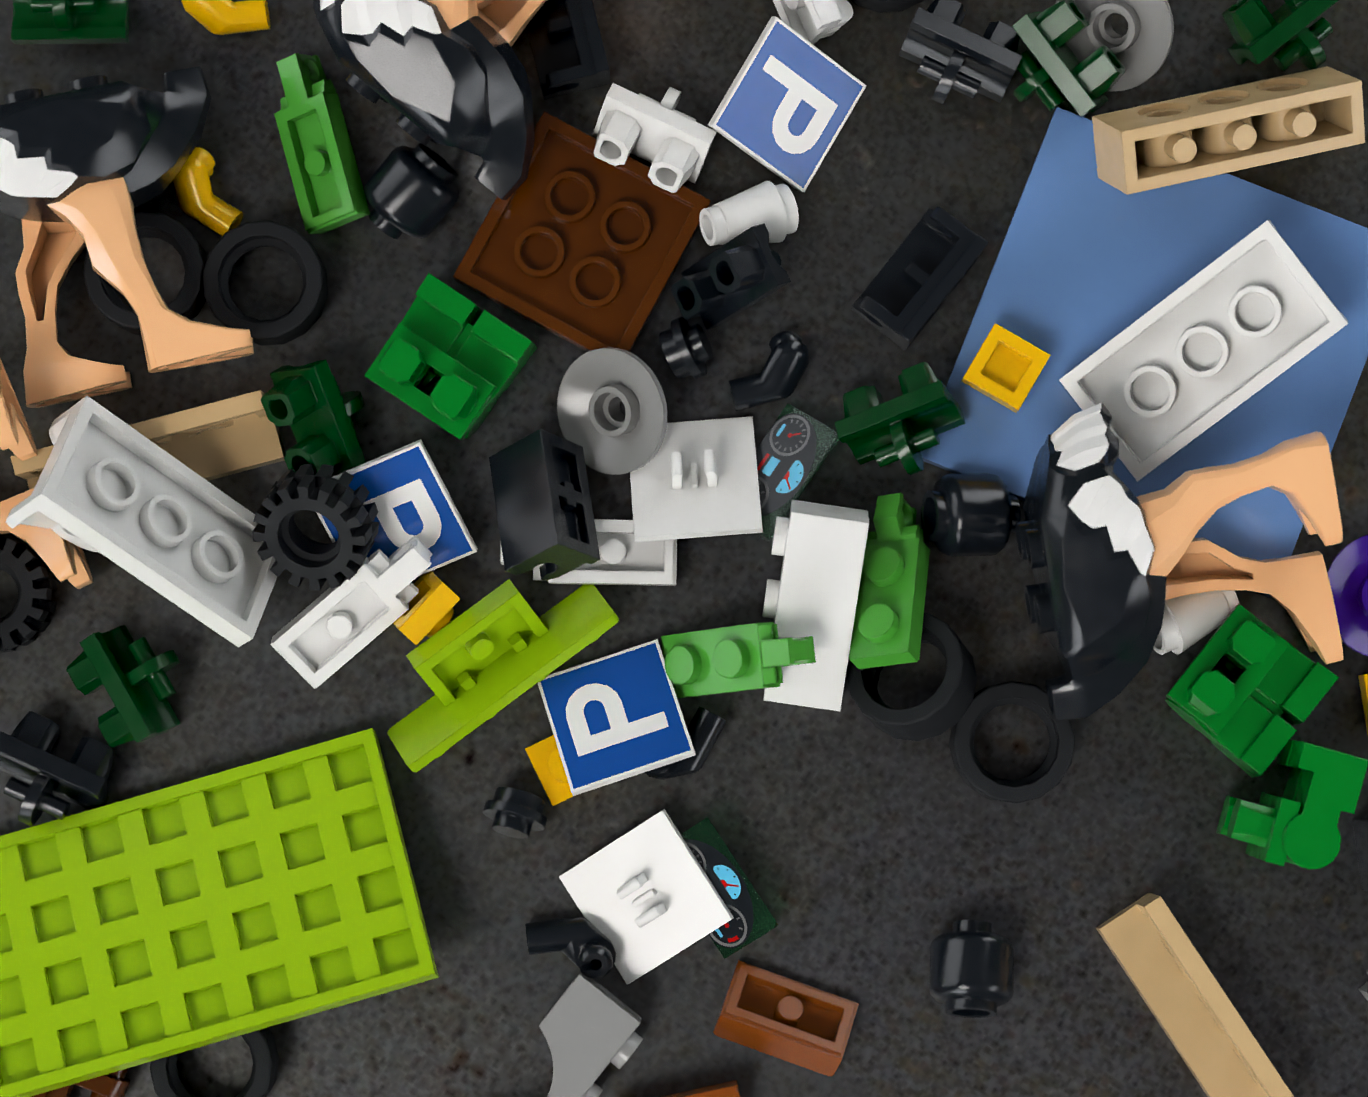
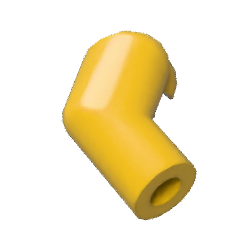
M181 0L185 11L210 33L216 35L268 30L271 27L267 0L235 2L231 0Z
M195 147L179 174L173 180L179 207L188 216L223 236L226 232L239 226L243 218V212L213 194L210 176L214 171L215 160L206 149Z

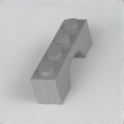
M581 971L539 1025L547 1040L553 1060V1079L547 1097H599L603 1089L594 1083L610 1062L620 1069L643 1040L641 1036L634 1032L640 1025L642 1017L597 981L585 976Z

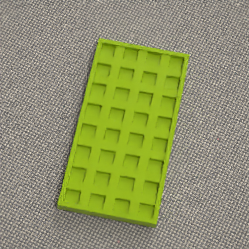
M373 728L70 815L63 820H53L0 836V1097L35 1096L439 978L377 734Z

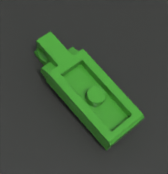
M295 53L277 61L285 97L280 99L281 110L274 113L305 231H308V234H323L369 215L368 204L338 93H336L332 81L326 79L319 57L317 55L311 56Z
M901 492L878 496L873 518L876 531L868 532L849 655V660L858 669L914 663L920 659L930 549L924 543L923 529H920L919 525H915L917 510L914 507L911 508Z
M774 622L751 623L661 636L665 671L672 681L677 699L780 687V683H783L782 667L816 663L813 636L779 639L777 624H774Z

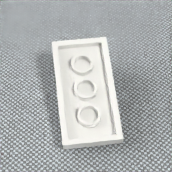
M1267 220L1064 375L1059 381L1082 411L1100 403L1105 405L1112 416L1110 430L1119 438L1118 457L1138 482L1348 324V320L1340 313L1277 232L1273 223Z
M89 396L84 397L57 417L49 428V436L54 448L32 494L12 508L6 519L7 525L12 529L19 524L52 529L58 536L80 548L101 553L238 648L252 640L277 579V576L270 571L275 562L274 557L272 556L262 561L257 553L264 541H253L252 531L258 524L253 522L255 514Z

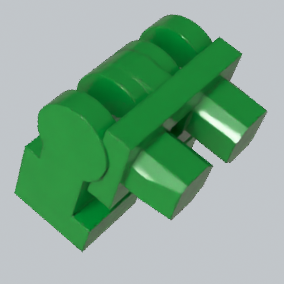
M428 273L415 294L417 297L364 376L462 441L464 438L469 439L482 425L500 396L508 389L537 347L531 340L486 310L482 311L477 304Z
M1238 604L1166 693L1165 696L1167 698L1165 701L1180 717L1207 737L1216 748L1250 777H1258L1265 772L1297 730L1291 725L1303 723L1339 677L1319 662H1313L1242 605Z
M1289 740L1278 754L1276 760L1278 764L1291 767L1283 798L1262 792L1259 804L1226 796L1217 833L1248 842L1245 854L1265 862L1283 867L1285 862L1306 869H1319L1330 864L1340 851L1341 835L1337 827L1341 811L1351 814L1355 813L1368 767V759L1307 742Z

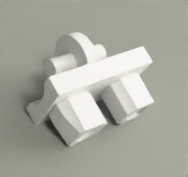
M613 83L606 94L592 136L597 138L593 153L596 158L613 166L624 165L630 154L650 162L652 165L647 176L651 179L652 183L666 191L675 193L687 180L695 184L717 131L696 122L695 118L676 110L681 92L672 87L668 88L662 101L659 102L642 93L638 95Z

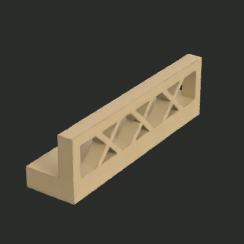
M261 390L130 424L132 428L207 481L284 461L286 456L279 427L268 420L262 405L261 398L265 393ZM53 445L36 449L37 456L24 461L20 460L16 455L10 456L15 475L27 480L29 490L35 488L54 448Z
M1147 893L1096 927L1208 1097H1294L1161 896Z

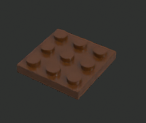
M544 111L534 129L535 143L527 179L507 200L496 197L453 278L456 282L586 352L607 347L631 352L700 226V211L703 208L710 207L711 200L683 185L675 193L654 185L647 176L650 168L631 157H628L624 165L617 166L596 158L593 153L596 143L595 138Z

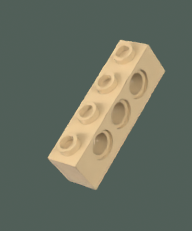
M1328 66L1092 116L1098 178L1127 195L1366 143L1362 80Z

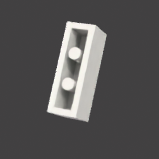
M792 500L789 518L776 517L771 555L783 556L780 580L767 579L762 617L774 619V624H777L779 639L813 636L816 663L782 667L783 683H780V687L765 688L763 701L833 711L841 710L869 528L868 510Z

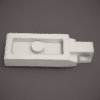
M594 519L600 554L599 561L593 564L586 563L560 577L550 580H541L539 567L543 564L533 569V580L548 581L549 584L676 586L677 539L635 542L633 520ZM500 541V563L504 565Z
M413 536L389 558L378 549L369 558H365L357 573L350 580L345 577L341 586L332 589L329 587L272 637L270 645L314 689L319 687L409 610V602L419 593V589L412 581L431 566L430 557L433 554L416 536Z

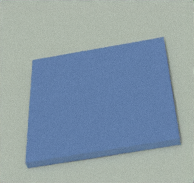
M1056 107L946 384V388L962 409L965 424L938 434L940 444L921 451L923 461L955 474L989 473L997 475L1007 486L1009 495H1015L1018 499L1024 501L1036 456L1044 445L1048 434L1054 433L1073 414L1082 411L1059 379L1267 220L1273 223L1277 232L1340 313L1348 320V324L1138 482L1119 457L1113 465V472L1135 496H1140L1166 488L1185 471L1233 464L1260 455L1283 441L1315 431L1322 432L1326 437L1331 454L1368 358V228L1228 173L1127 195L1098 178L1092 120ZM995 323L1051 355L1016 413L961 382ZM1267 487L1243 495L1219 508L1201 527L1194 538H1206L1238 556L1257 560L1282 558L1292 555L1303 523L1286 495ZM1256 592L1266 597L1273 598L1269 594Z

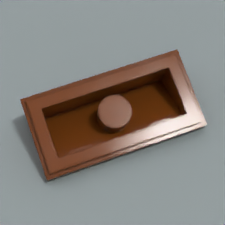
M738 960L713 1033L723 1039L820 1074L833 1076L843 1059L859 1003Z

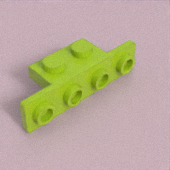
M508 579L406 655L414 669L435 695L392 726L387 732L389 738L412 772L420 771L434 759L442 756L449 748L485 721L493 718L500 710L532 686L544 680L551 672L571 657L595 642L602 634L618 623L619 617L594 585L583 584L542 616L538 617L512 581Z

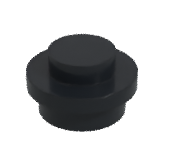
M683 317L672 320L671 328L659 334L661 347L671 370L678 379L689 375L698 379L707 375L706 361L713 358V352L704 330L698 323L690 326Z
M509 787L496 788L493 800L486 801L483 809L484 815L494 820L492 824L493 830L514 838L528 839L531 831H543L547 822L546 816L542 814L545 801L534 794Z

